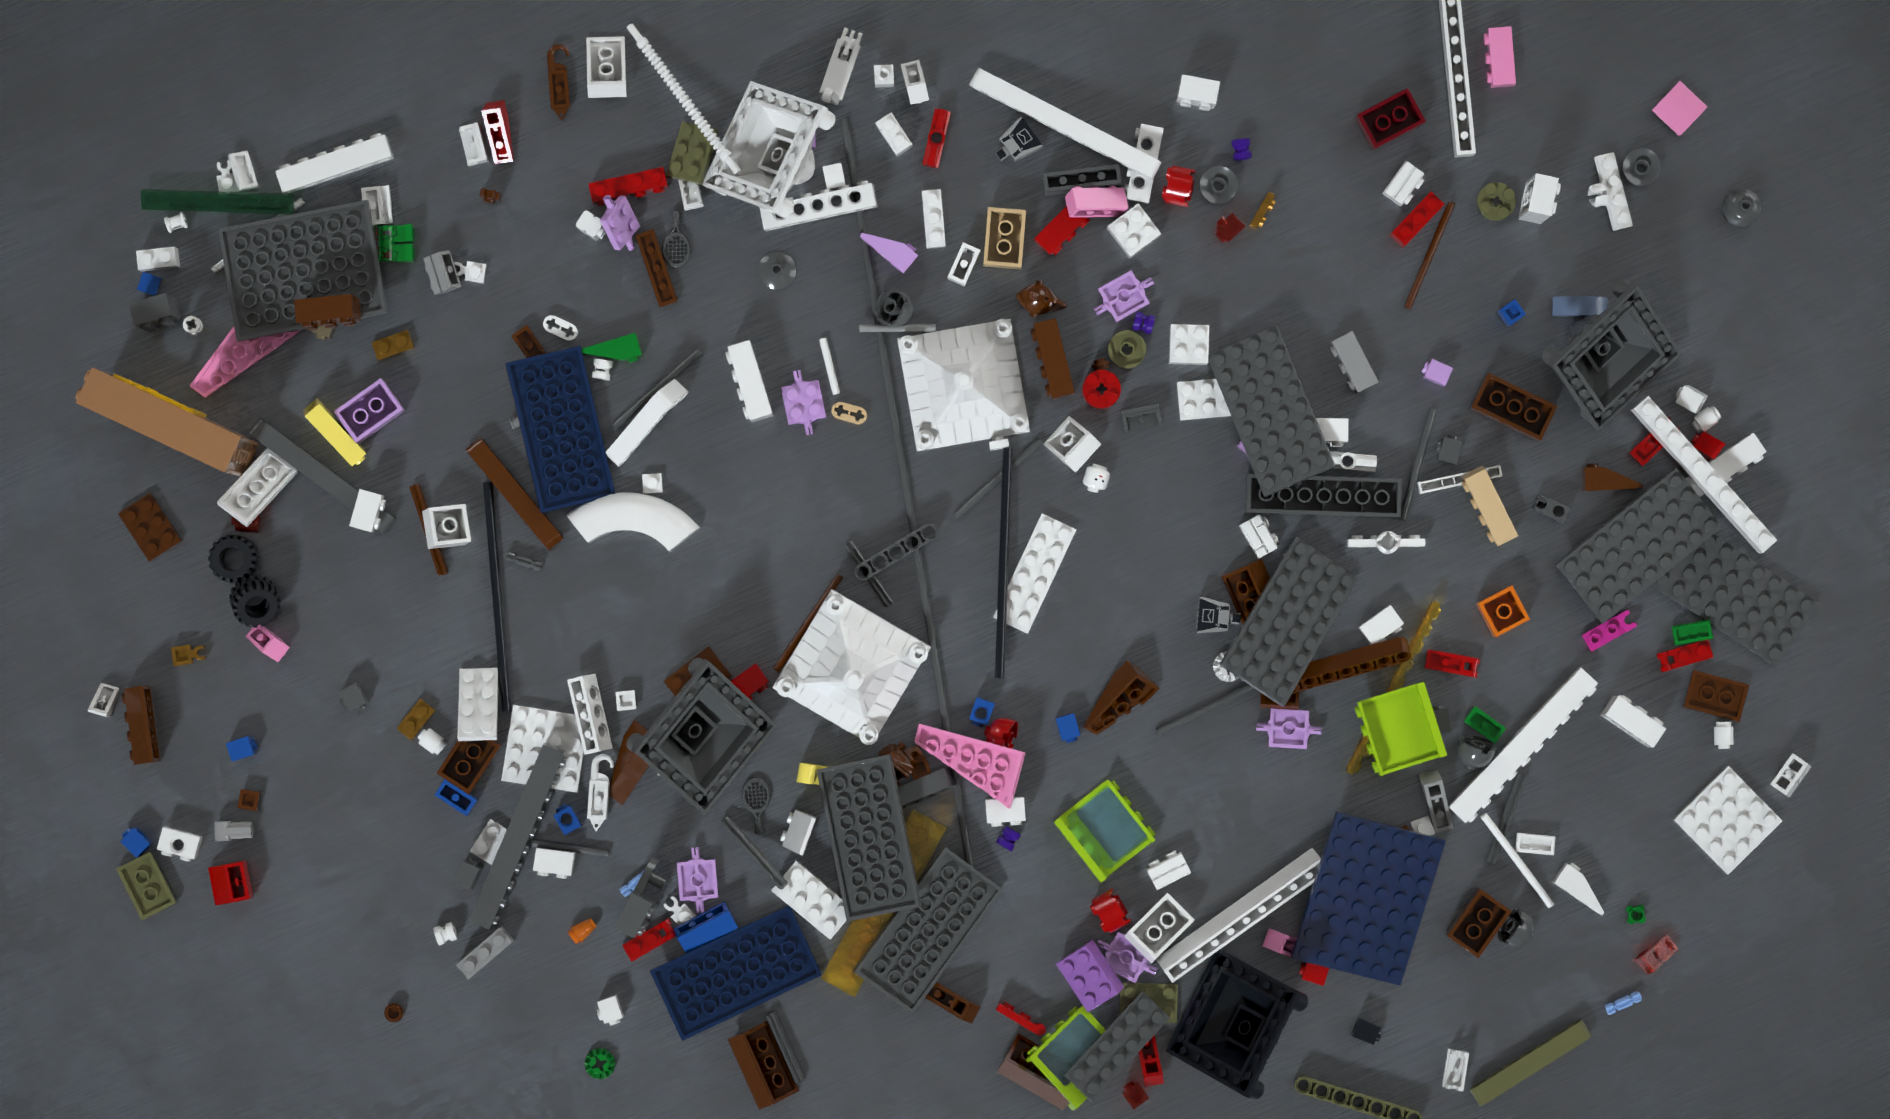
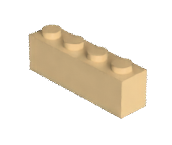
M1480 466L1462 475L1464 481L1461 484L1466 493L1470 492L1472 498L1469 500L1474 509L1478 508L1481 514L1478 518L1482 526H1487L1489 532L1486 534L1490 542L1500 546L1517 537L1518 534L1486 469Z

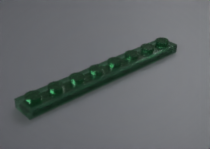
M142 189L140 191L141 210L294 214L295 212L294 194L158 189Z

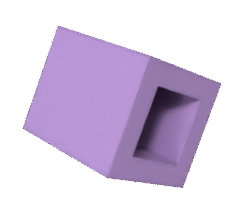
M1431 359L1429 362H1425L1421 372L1424 375L1422 378L1444 387L1453 368Z

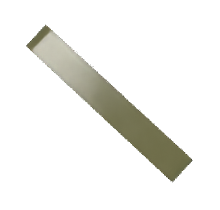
M1582 1019L1475 1084L1469 1090L1479 1106H1483L1582 1044L1592 1035Z
M1299 1075L1293 1081L1294 1088L1301 1094L1378 1118L1408 1119L1409 1115L1414 1113L1418 1115V1119H1423L1422 1115L1413 1108L1309 1076ZM1302 1079L1307 1080L1308 1083L1305 1089H1299L1297 1086L1298 1082ZM1319 1085L1326 1087V1092L1323 1095L1316 1093V1088ZM1337 1091L1344 1092V1098L1340 1101L1334 1098ZM1358 1096L1362 1097V1104L1354 1106L1353 1099ZM1375 1102L1381 1103V1109L1378 1112H1373L1371 1109L1372 1104ZM1398 1108L1400 1111L1399 1115L1395 1118L1391 1117V1109Z

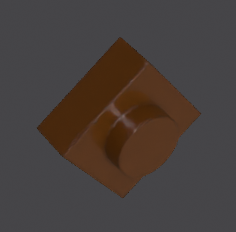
M240 789L237 808L258 811L261 792Z

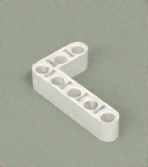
M676 379L662 387L605 452L606 456L620 467L662 417L680 403L689 391Z

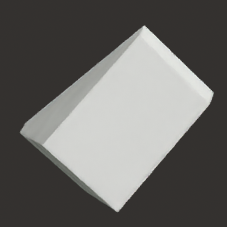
M101 683L88 708V712L112 717L119 688Z

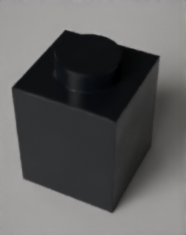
M1358 1017L1351 1036L1374 1045L1375 1041L1379 1042L1382 1031H1380L1381 1027Z

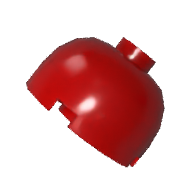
M1009 718L996 719L990 726L985 728L984 736L986 737V742L1013 749L1014 744L1011 743L1013 737L1017 738L1018 722Z

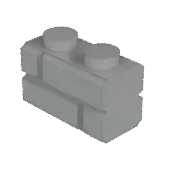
M450 250L437 252L423 258L424 267L429 275L430 287L434 291V295L448 293L461 287Z

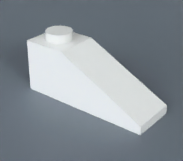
M1572 862L1570 865L1564 863L1552 882L1599 915H1603L1604 911L1586 878L1579 872L1581 868Z

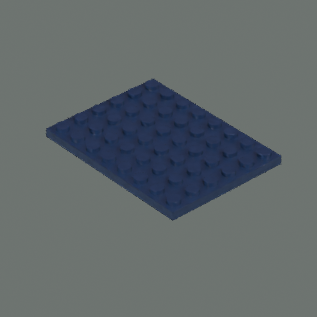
M1336 811L1291 954L1292 959L1401 986L1446 841L1438 837Z

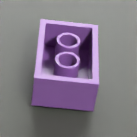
M1093 939L1056 963L1087 1012L1114 997L1124 988Z

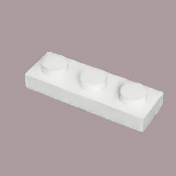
M941 189L922 191L927 249L946 247Z

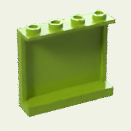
M1424 682L1356 702L1357 706L1354 707L1357 718L1361 717L1363 725H1360L1363 737L1367 736L1369 742L1366 744L1369 755H1373L1375 761L1372 762L1373 770L1379 776L1447 756Z

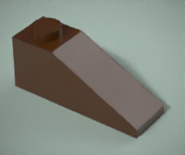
M1598 463L1587 464V468H1582L1583 491L1643 488V484L1608 468L1598 467Z
M938 982L934 984L925 997L959 1019L971 1024L981 1008L979 1005Z

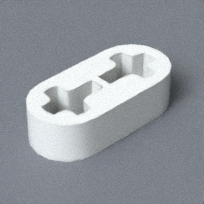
M550 315L543 321V327L546 331L566 341H573L578 336L576 326L561 318ZM555 319V323L560 327L559 329L555 327L549 329L547 322ZM572 327L573 336L566 337L567 334L561 331L562 328L569 330Z

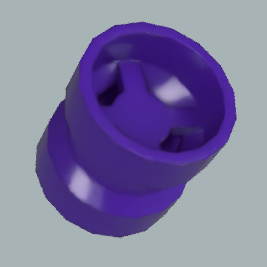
M1250 138L1231 141L1235 151L1233 154L1235 161L1252 158V152L1249 150L1251 145Z
M1137 311L1132 330H1143L1145 333L1151 334L1155 316H1146L1142 312Z
M1004 826L1003 834L998 837L996 843L1013 851L1014 843L1016 840H1019L1021 834Z

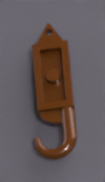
M555 44L547 52L551 110H554L560 120L563 121L568 109L571 108L568 70L563 64L555 63L554 53L559 49L563 50L566 56H569L570 53L563 44Z

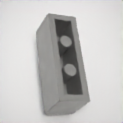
M1353 331L1331 342L1330 351L1334 357H1338L1340 361L1338 366L1342 374L1346 373L1348 376L1347 384L1351 391L1355 390L1357 394L1378 383Z
M501 926L456 966L469 980L515 940Z

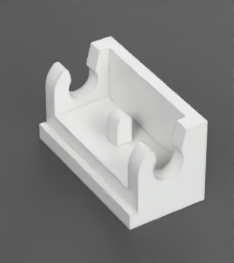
M476 122L461 126L459 132L468 166L489 162L480 124Z
M1447 1050L1442 1087L1457 1091L1464 1090L1469 1058L1467 1051Z

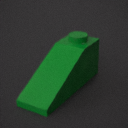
M636 333L581 349L584 355L628 361L629 363L637 362L640 360L639 357L643 356Z

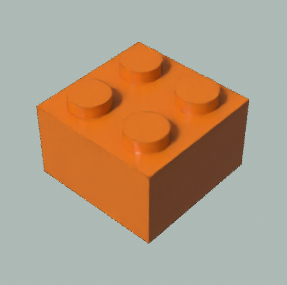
M1512 585L1475 603L1493 637H1498L1530 620Z

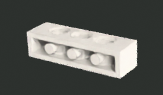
M1141 124L1140 128H1136L1134 139L1137 140V145L1134 148L1158 159L1164 128ZM1149 141L1152 148L1144 150L1141 147V143ZM1128 168L1127 177H1130L1129 185L1125 184L1124 186L1127 201L1148 205L1153 180ZM1136 178H1141L1144 181V186L1138 188L1134 185L1133 181Z
M596 674L567 680L584 755L612 749Z

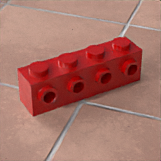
M664 167L588 183L592 202L594 205L597 204V206L606 205L603 200L606 195H610L612 200H616L619 196H626V198L635 196V198L646 196L648 192L656 194L664 192L666 188H669Z

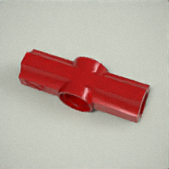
M936 108L934 110L922 162L924 166L939 168L951 115L950 111ZM934 134H940L942 140L939 143H934L931 137Z

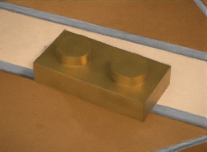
M1267 193L1249 225L1250 228L1256 230L1257 227L1261 228L1267 219L1264 217L1266 211H1271L1276 203L1273 200L1275 197L1273 193Z
M408 330L371 342L378 361L414 349Z
M419 699L396 729L412 741L436 710L424 700Z

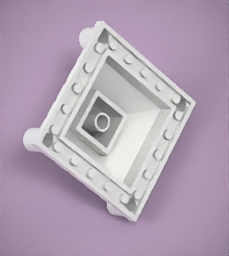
M750 81L722 140L723 145L731 152L732 159L741 169V173L735 175L727 163L720 159V154L716 153L705 176L703 186L723 196L728 195L769 210L782 218L790 216L794 210V203L785 196L794 184L804 183L813 176L815 162L811 148L815 131L818 127L823 130L833 127L835 115L823 105Z
M999 319L988 323L897 338L917 452L1030 432L1011 319Z
M831 589L772 688L777 690L779 695L795 700L859 737L862 743L872 745L877 741L880 730L920 664L927 659L931 646Z

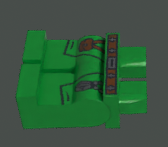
M413 224L374 226L379 262L415 263V245L395 244L415 243Z

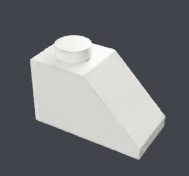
M916 60L901 64L910 104L928 101L929 97L920 61Z

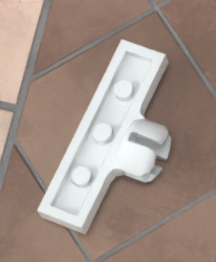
M1614 152L1594 157L1600 181L1598 184H1593L1588 188V196L1597 195L1594 199H1590L1589 202L1594 207L1606 206L1613 231L1632 227L1633 224Z
M1385 531L1379 535H1370V539H1363V535L1351 536V539L1347 540V547H1377L1384 554H1391L1398 547L1425 546V539H1420V535H1409V539H1401V535H1396L1392 531Z

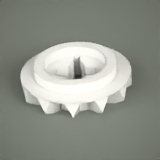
M1225 651L1215 658L1213 670L1220 680L1232 682L1237 680L1238 677L1231 672L1228 675L1227 670L1219 665L1227 652Z

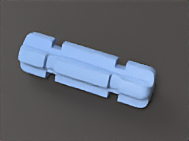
M639 873L627 885L625 884L620 888L623 896L626 897L632 893V890L634 891L643 873Z
M1635 991L1630 996L1626 995L1615 1000L1613 1004L1605 1005V1010L1609 1015L1616 1013V1010L1620 1011L1633 1005V1003L1642 1001L1641 994Z

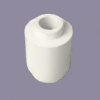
M1714 406L1706 407L1692 417V425L1697 432H1706L1719 422L1718 420L1721 419V415Z
M1716 722V727H1714V745H1718V749H1730V745H1734L1731 722Z
M430 728L427 731L424 729L418 736L420 740L418 744L432 754L439 755L447 745L444 738Z

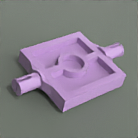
M610 195L604 196L603 200L607 209L600 222L614 250H621L625 244L629 251L634 250L636 246L632 241V235L640 227V224L626 196H619L615 202L612 201Z
M1132 270L1098 288L1103 304L1093 308L1097 316L1107 310L1112 314L1117 323L1149 305L1150 302L1145 295L1144 289L1154 284L1151 281L1152 278L1149 277L1140 282L1136 279Z
M797 370V372L793 371L795 383L790 386L781 387L788 425L804 424L806 435H809V431L811 435L814 434L811 423L817 419L826 418L818 380L802 381L801 370Z
M1270 708L1268 724L1256 723V726L1263 727H1256V731H1267L1269 736L1268 747L1307 749L1309 735H1321L1322 731H1314L1322 730V727L1310 726L1309 711Z
M699 847L691 848V860L677 862L680 901L690 900L696 902V913H700V910L703 913V901L719 897L716 860L701 859Z
M1117 931L1113 941L1109 944L1100 939L1098 940V943L1102 945H1096L1098 948L1106 951L1105 959L1116 974L1136 983L1139 975L1144 970L1155 975V971L1158 968L1148 964V960L1124 937V934Z

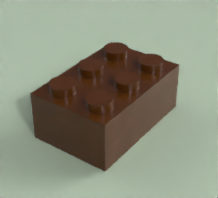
M352 294L294 300L296 323L301 325L302 328H306V330H317L318 326L336 328L337 324L355 326L356 322H361L360 299Z
M495 740L457 741L437 771V774L467 794H471L503 745Z
M1477 888L1449 927L1445 936L1479 959L1512 911L1480 888Z

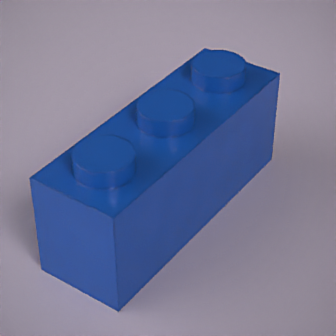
M724 901L675 927L674 931L684 951L688 953L733 932L738 926Z

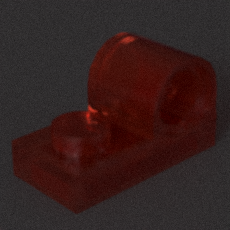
M1666 934L1652 947L1640 953L1635 960L1648 975L1655 972L1679 949Z

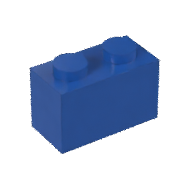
M444 779L435 793L436 797L465 816L470 815L479 801L477 797L467 794L446 779Z

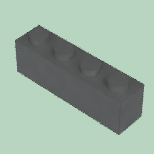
M1119 164L1043 173L1042 177L1045 196L1068 194L1073 187L1077 186L1082 188H1107L1110 186L1121 187L1122 183Z

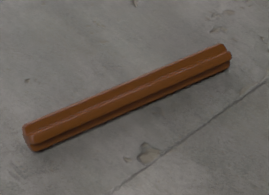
M414 484L410 486V491L426 537L422 511L427 509V505L420 484ZM441 548L430 549L437 574L439 576L447 574L448 569Z

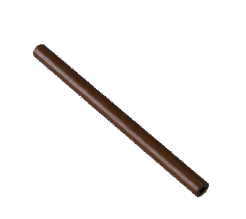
M1448 201L1404 308L1411 310L1454 209L1455 204Z
M838 573L836 574L774 665V670L780 672L830 590H835L844 577Z

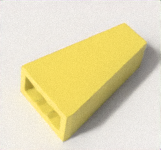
M318 398L303 410L304 416L351 466L354 464L359 465L365 459V450L360 444L355 443L348 431Z

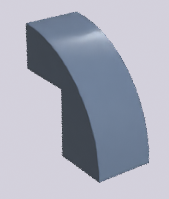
M1553 297L1552 316L1587 317L1599 315L1607 309V297Z

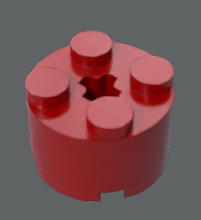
M1175 165L1172 168L1168 167L1166 173L1168 185L1163 187L1162 192L1165 203L1189 207V203L1186 201H1191L1195 183L1192 175H1196V170Z
M1096 370L1090 373L1082 386L1084 400L1095 409L1111 407L1116 403L1121 393V385L1118 378L1107 370ZM1100 385L1107 389L1103 395L1100 394V391H1096V388H1099Z
M1113 888L1094 898L1092 905H1090L1095 916L1098 915L1101 919L1099 924L1103 931H1109L1110 933L1131 922V918H1126L1128 911L1118 894L1116 896L1112 894L1115 891Z

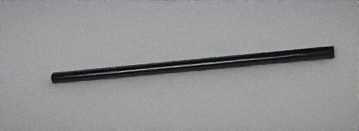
M1003 448L995 678H1004L1013 448Z
M483 482L502 712L511 711L493 483Z

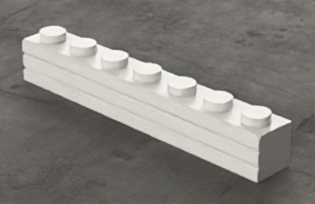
M1500 465L1485 468L1490 479L1502 477ZM1468 472L1417 482L1419 494L1461 486V482L1464 481L1462 475Z

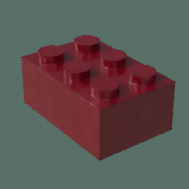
M1408 88L1357 114L1355 117L1373 151L1426 122Z

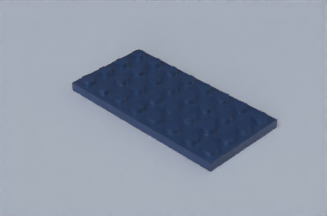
M572 347L505 363L540 513L594 501L601 497L615 494L581 347Z
M789 905L650 970L682 1041L822 975Z

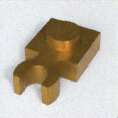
M191 645L171 647L173 666L194 664L193 658L198 660L206 659V656H199L198 651L205 649V646L199 645L194 650H192Z

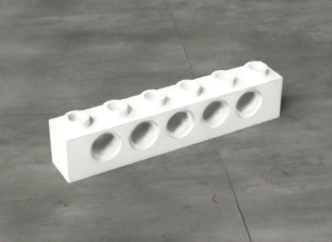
M861 181L854 187L843 185L839 186L836 191H831V189L821 190L818 195L812 196V193L802 194L801 198L795 200L793 197H788L794 203V210L786 218H777L775 213L759 207L763 228L765 231L876 208L878 205L874 186L872 183H868V181ZM854 192H859L861 195L860 200L857 202L851 201V195ZM836 196L842 198L839 206H833L832 200ZM821 200L823 202L822 209L815 210L813 207L814 203ZM799 204L804 205V212L802 214L795 213V207Z

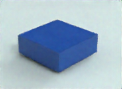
M143 272L137 290L156 296L162 278Z

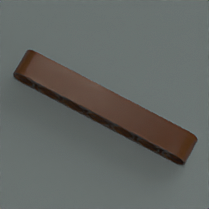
M481 437L465 449L549 551L564 539L546 515L540 513L537 504Z
M1396 637L1311 661L1293 693L1406 662L1411 658L1408 641L1405 637Z

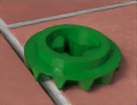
M594 1049L585 1058V1070L593 1078H607L615 1069L614 1056L606 1049ZM596 1056L600 1061L607 1060L603 1065V1071L599 1067L593 1068L594 1064L597 1063Z

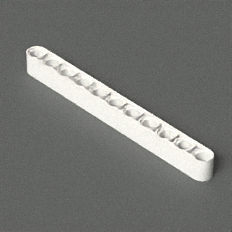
M977 68L969 84L974 89L1153 180L1162 163L1156 158L980 68Z

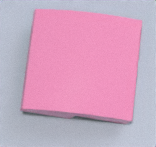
M1679 81L1652 111L1678 136H1681L1703 113L1707 106Z

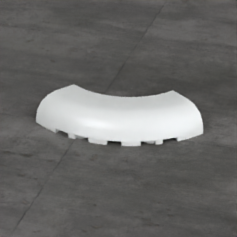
M620 492L610 494L594 501L581 503L565 513L588 543L611 532L635 531L653 537L671 552L700 528L692 518L673 504L660 498L640 493Z

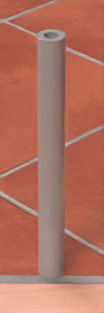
M884 324L859 325V332L936 331L935 324H904L899 327H891Z

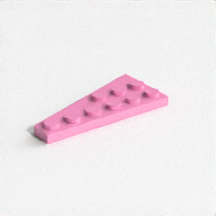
M233 327L190 384V387L207 398L302 330L238 342L235 327Z
M918 725L914 740L917 745L1011 809L1026 752L927 725Z

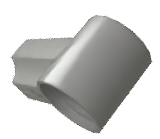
M252 821L214 822L215 841L253 838Z

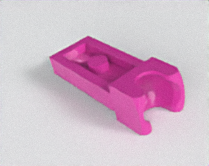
M1628 609L1581 635L1591 652L1637 627L1635 622L1625 623L1624 618L1630 614Z

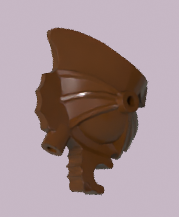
M1036 280V284H1032L1016 294L1020 304L1030 313L1029 316L1035 318L1041 314L1064 309L1067 307V304L1055 296L1048 287L1043 285V281Z
M900 742L898 745L889 744L879 751L878 757L888 754L892 755L898 786L901 785L898 782L899 779H908L912 773L911 770L914 768L912 764H916L914 756L916 754L923 756L921 749L917 745L903 751L906 745Z

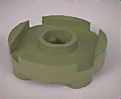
M1500 182L1487 184L1480 190L1477 196L1479 211L1483 217L1491 221L1505 219L1513 212L1516 205L1514 191L1506 184ZM1496 196L1501 201V204H1498L1497 207L1493 206L1494 203L1491 202V199H1495Z
M1131 330L1116 333L1108 345L1110 360L1117 367L1123 369H1131L1138 366L1146 354L1144 339ZM1125 344H1128V347L1133 349L1130 351V355H1126L1125 352L1122 353L1121 349L1124 348Z

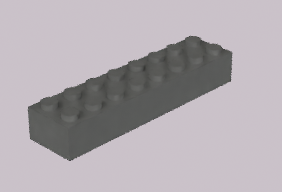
M1247 474L1245 513L1400 518L1402 479L1313 476L1264 497L1255 474Z

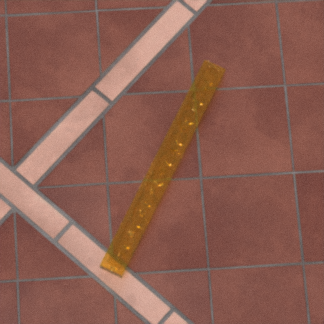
M1431 601L1409 644L1411 658L1399 664L1385 693L1397 690L1398 687L1402 688L1406 677H1404L1406 671H1410L1415 663V660H1413L1415 653H1420L1424 645L1422 643L1424 636L1428 637L1432 630L1430 624L1433 618L1437 619L1441 612V609H1439L1441 604L1436 601ZM1362 736L1345 769L1346 773L1353 775L1359 772L1363 764L1360 762L1363 755H1368L1366 744L1369 742L1367 736Z

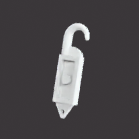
M606 754L597 755L591 764L587 818L590 819L595 831H598L603 822L608 818L610 781L607 775L598 773L601 760H607L610 763V767H614L613 759Z

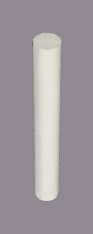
M827 338L819 339L832 394H840Z

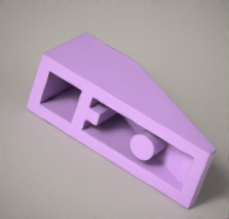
M865 233L858 235L901 273H904L918 257L915 253L916 249L909 243L905 245L901 242Z

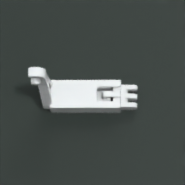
M845 27L841 39H837L819 91L821 94L820 100L837 106L840 101H843L861 48L859 44L863 33L859 32L857 39H854L855 31L851 30L848 37L846 36L848 28Z

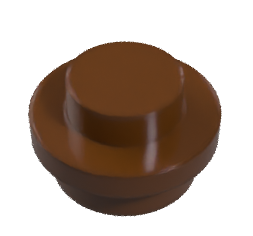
M1105 358L1094 360V365H1091V368H1094V371L1109 369L1108 364L1110 361H1105Z
M391 1003L385 1008L384 1015L388 1021L398 1022L402 1019L404 1010L400 1004Z

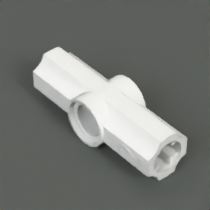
M1330 451L1336 465L1334 469L1376 472V455ZM1344 456H1349L1352 459L1351 466L1343 465L1342 459Z

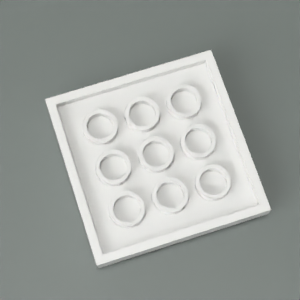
M513 705L501 781L526 785L543 744L548 743L566 751L565 757H568L564 767H560L557 772L560 777L556 786L552 785L551 789L577 793L584 751L575 714Z
M1729 766L1721 771L1673 819L1727 875L1782 822L1776 813Z

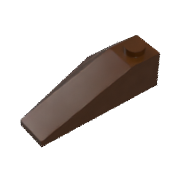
M1127 660L1113 674L1086 720L1084 728L1098 735L1116 722V718L1124 713L1128 715L1132 712L1131 708L1137 704L1143 705L1160 687L1138 666Z
M635 720L623 736L610 781L609 796L621 805L625 803L649 768L647 763L627 748V740L632 734L639 733L644 736L648 732L647 728Z

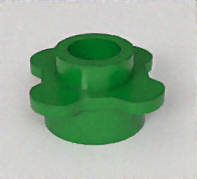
M1641 904L1636 907L1627 906V922L1629 924H1634L1635 922L1644 923L1646 921L1644 917L1645 907Z

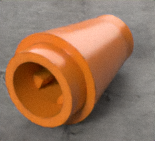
M589 918L570 927L571 930L567 933L575 944L582 943L597 926Z

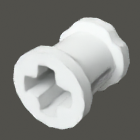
M183 211L179 215L164 218L169 233L183 227L185 229L188 228L187 219Z
M188 316L183 321V328L188 333L195 335L203 330V324L199 318ZM190 322H195L197 327L191 329V326H189Z

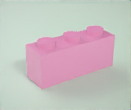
M1511 26L1488 28L1486 33L1483 34L1484 45H1487L1488 52L1485 53V63L1489 64V71L1486 73L1487 83H1490L1491 88L1514 86L1516 84L1512 28Z
M1077 186L1073 187L1065 196L1069 217H1120L1129 209L1124 188H1117L1116 186L1107 188H1082Z

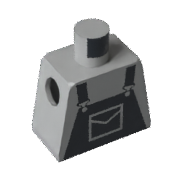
M1021 116L999 138L1003 146L995 154L1000 161L1011 156L1016 162L1041 150L1043 145Z
M1199 597L1196 633L1228 631V624H1240L1241 613L1230 612V604Z

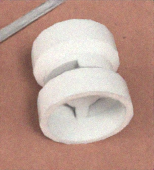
M594 358L593 364L595 368L592 371L591 378L610 381L611 375L609 371L612 368L613 362Z
M453 922L446 923L445 927L437 926L433 928L439 946L445 944L448 940H458Z

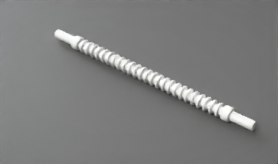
M633 23L628 25L627 29L637 41L636 45L639 49H642L645 57H649L648 61H652L651 65L654 66L655 70H658L657 73L661 74L660 77L664 78L663 81L667 82L666 85L670 86V91H673L676 99H680L679 103H683L682 107L685 108V111H689L688 115L692 116L691 119L695 120L694 123L698 124L697 127L699 129L701 128V133H704V137H708L707 141H711L710 145H714L713 149H717L716 153L720 154V159L727 163L735 175L741 173V169L731 157V152L726 149L722 141H719L720 137H716L717 133H713L714 129H710L711 125L707 124L708 121L704 120L705 117L701 116V112H698V108L692 103V99H688L689 95H685L686 91H682L683 87H679L680 83L676 82L677 79L673 78L674 75L670 74V70H667V66L661 61V57H657L658 53H654L655 49H651L652 45L649 44L647 38L642 37Z

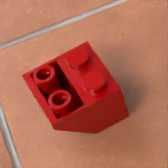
M246 860L208 868L215 906L254 898Z

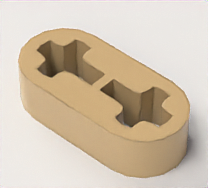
M837 402L832 407L831 412L836 419L858 425L863 424L867 419V413L861 407L844 402ZM842 405L843 410L849 412L848 414L842 413L841 416H838L835 408H839ZM860 410L864 418L856 421V417L851 416L850 413H857Z

